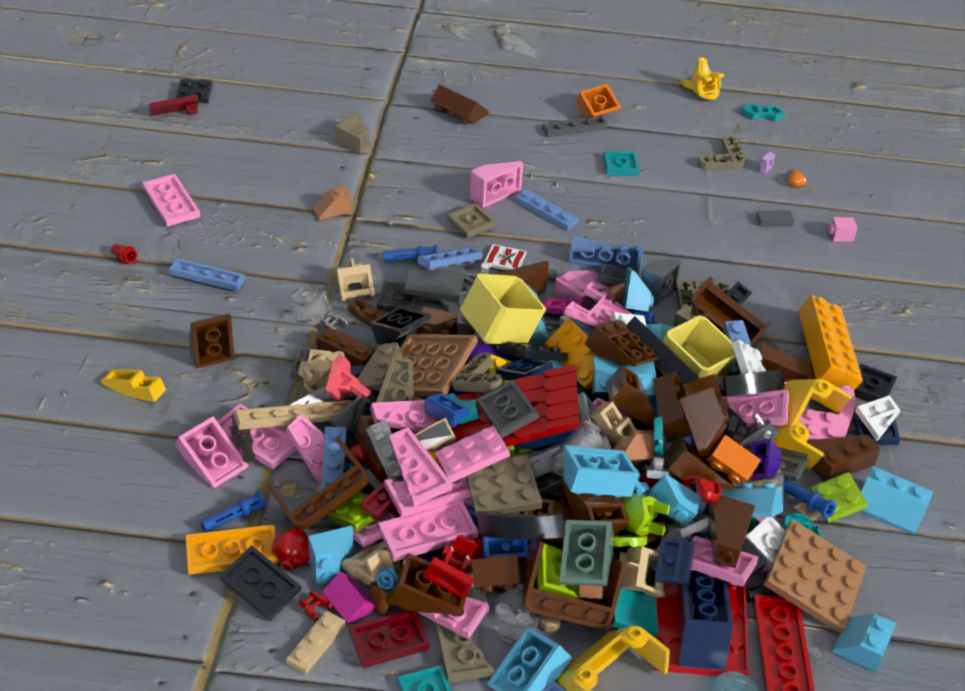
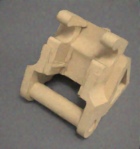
M350 258L349 265L337 267L335 276L339 285L341 301L368 295L370 297L375 296L370 264H354L353 258ZM360 282L362 289L348 291L349 284Z
M310 350L308 361L301 362L298 372L303 378V388L307 394L314 391L315 388L318 389L327 384L329 374L327 373L331 371L333 361L338 356H344L343 352L336 351L332 353L331 351Z
M377 542L376 544L365 546L360 552L350 559H344L341 563L342 568L353 579H360L369 586L374 582L377 583V574L380 569L392 568L397 575L400 568V560L393 561L385 542Z
M643 546L628 548L627 553L620 552L619 560L627 563L622 581V589L641 591L645 595L653 597H664V583H656L655 581L653 588L648 586L646 582L648 567H650L651 561L658 562L659 552Z

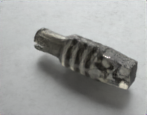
M232 415V426H229L235 447L240 450L244 462H252L255 459V454L252 448L253 439L250 430H238L234 415Z

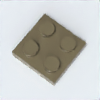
M477 203L449 213L447 218L467 238L496 227V221Z

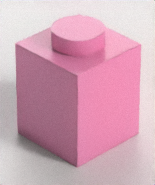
M833 217L832 224H829L828 228L833 241L854 242L857 231L854 217Z

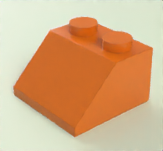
M608 84L579 92L576 104L583 116L594 118L621 110V106Z
M726 435L718 440L710 455L706 458V461L710 463L713 469L722 471L728 475L729 480L740 485L749 480L761 461Z

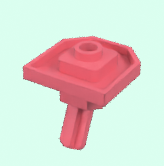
M338 356L333 361L325 391L335 401H344L346 393H354L360 398L366 397L370 399L372 392L351 374L350 362L344 356Z

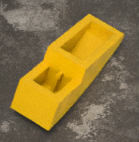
M112 369L101 380L102 385L118 393L144 401L155 402L166 390L160 377L145 376L142 370Z

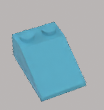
M527 626L487 685L495 691H542L560 677L572 660V657L559 644Z

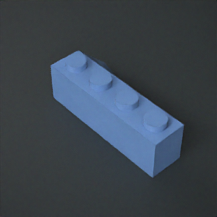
M574 236L568 263L601 269L604 263L623 268L628 267L638 271L637 275L639 276L644 247L623 246Z

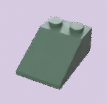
M566 520L560 584L607 586L614 539L611 521Z

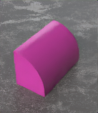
M339 572L322 591L348 623L357 622L365 618L377 607L351 576Z

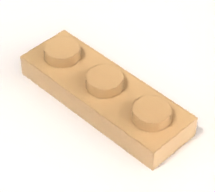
M326 611L287 657L286 665L306 675L344 629L346 620Z

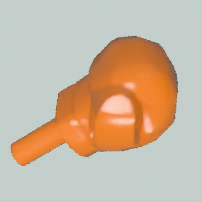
M795 169L789 175L788 184L794 187L804 186L806 184L805 176L798 169Z

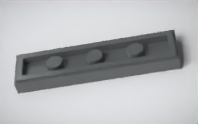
M601 115L594 118L587 117L546 123L542 125V129L547 138L603 130L607 129L608 124Z

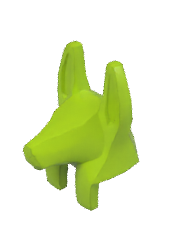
M634 492L632 497H618L623 502L630 521L622 530H628L639 536L651 533L664 536L666 526L652 521L657 518V513L668 515L670 505L661 503L650 496L637 495Z

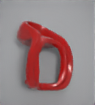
M690 475L682 480L681 484L690 490L689 484L695 481L697 490L695 493L707 503H715L722 494L719 483L703 479L700 476Z

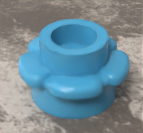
M389 567L380 569L376 579L378 586L382 589H393L398 578L395 570Z

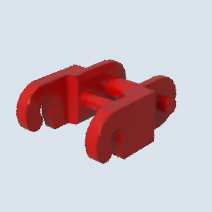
M310 591V596L306 600H299V606L305 610V614L316 622L319 620V616L317 614L314 615L312 609L320 605L331 610L333 605L332 603L328 604V599L322 594L318 596L317 593ZM314 600L316 603L310 606L308 603Z

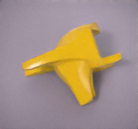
M698 57L692 79H679V82L682 86L693 89L700 97L712 100L716 99L719 95L720 78L724 77V74L721 72H711L707 59Z

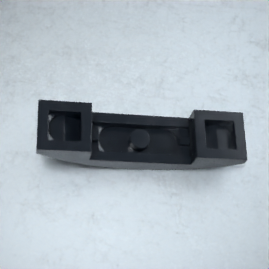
M783 368L723 376L724 396H738L783 389L785 386Z
M493 511L477 512L479 534L483 536L504 539H550L565 536L564 513L517 515L500 514V512Z

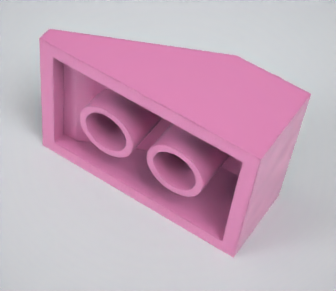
M523 162L486 164L472 170L470 199L484 208L520 191L522 187Z
M592 270L568 271L556 278L554 296L558 299L583 300L584 308L589 309L594 306L593 299L583 292L591 281L597 285L596 289L600 292L615 285L598 282V274Z
M214 417L209 418L179 436L175 444L185 461L213 489L249 467Z

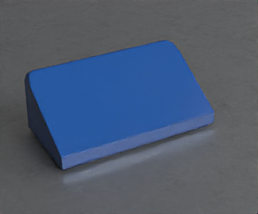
M442 393L425 399V413L439 421L446 418L451 428L455 427L470 411L467 407Z
M482 537V559L518 555L521 558H526L527 539Z

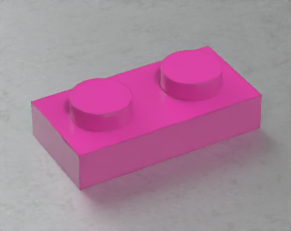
M549 298L544 304L546 308L544 313L565 315L563 313L572 301L583 308L584 303L583 300Z

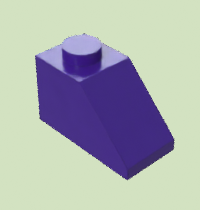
M771 439L752 441L750 452L761 461L749 480L769 478L780 468L781 450Z

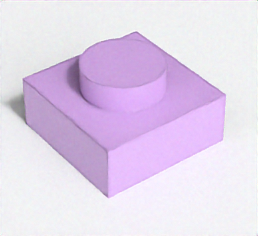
M769 151L765 156L761 157L759 161L760 173L765 175L773 167L775 153Z

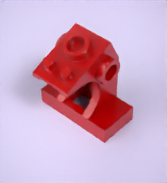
M463 534L457 535L451 545L446 544L441 553V556L444 557L443 561L434 557L423 577L464 598L474 582V578L465 574L464 571L465 569L470 570L472 560L475 559L472 555L478 545L475 544L474 540L466 539V536Z

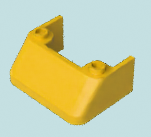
M824 379L790 380L782 389L788 390L789 393L788 424L773 426L777 427L780 432L779 436L773 439V442L779 448L807 454L809 462H806L805 468L810 470L823 457L824 453L806 443L809 438V431L806 426L798 422L810 398H813L834 412L839 413L852 399V396Z
M639 626L611 630L570 663L560 677L556 679V683L567 691H592L591 689L597 684V675L629 648H632L665 675L668 673L670 649Z

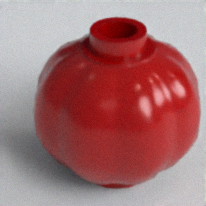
M290 528L275 536L272 543V555L274 553V556L278 558L282 569L290 571L294 567H302L309 562V540L303 530Z

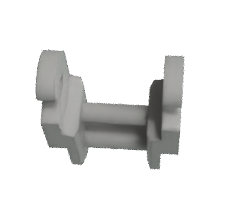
M328 313L326 319L319 320L320 326L324 329L327 327L336 329L332 326L333 324L343 325L344 327L348 325L347 321L337 314Z

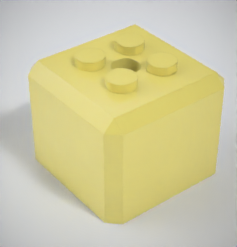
M493 274L477 275L460 308L461 314L485 344L507 345V341L517 342L519 345L522 342L528 343L546 310L522 279L516 276Z
M697 316L667 331L662 341L699 378L711 374L722 378L723 376H728L737 361L732 345L733 342L703 316ZM654 363V366H655L663 375H667L661 368H659V367Z

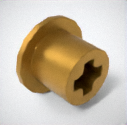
M378 585L370 589V599L377 606L374 609L377 614L382 615L386 613L387 608L396 606L389 602L393 589H382Z

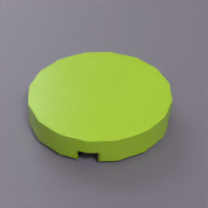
M614 535L613 546L640 547L647 545V536Z

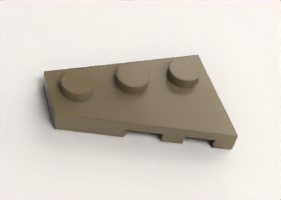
M397 342L379 345L359 375L358 380L370 391L381 390L392 357H398L400 347Z
M392 357L376 403L414 401L412 359Z
M435 622L448 682L493 676L495 670L491 664L488 665L480 648L478 649L473 643L472 637L468 640Z

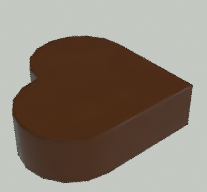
M449 319L440 334L458 335L457 321Z

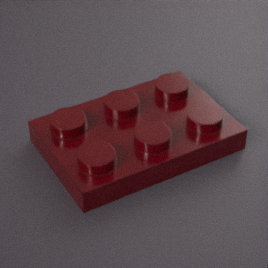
M407 610L349 626V633L362 668L430 650V643L415 611Z

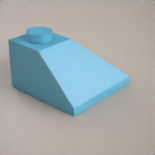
M667 474L650 488L646 495L655 498L661 503L670 505L669 514L663 515L682 526L688 524L697 515L701 501L699 495Z

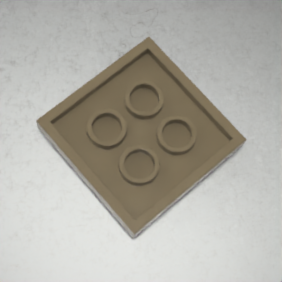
M527 454L507 457L465 476L476 518H478V511L509 514L542 509V500Z

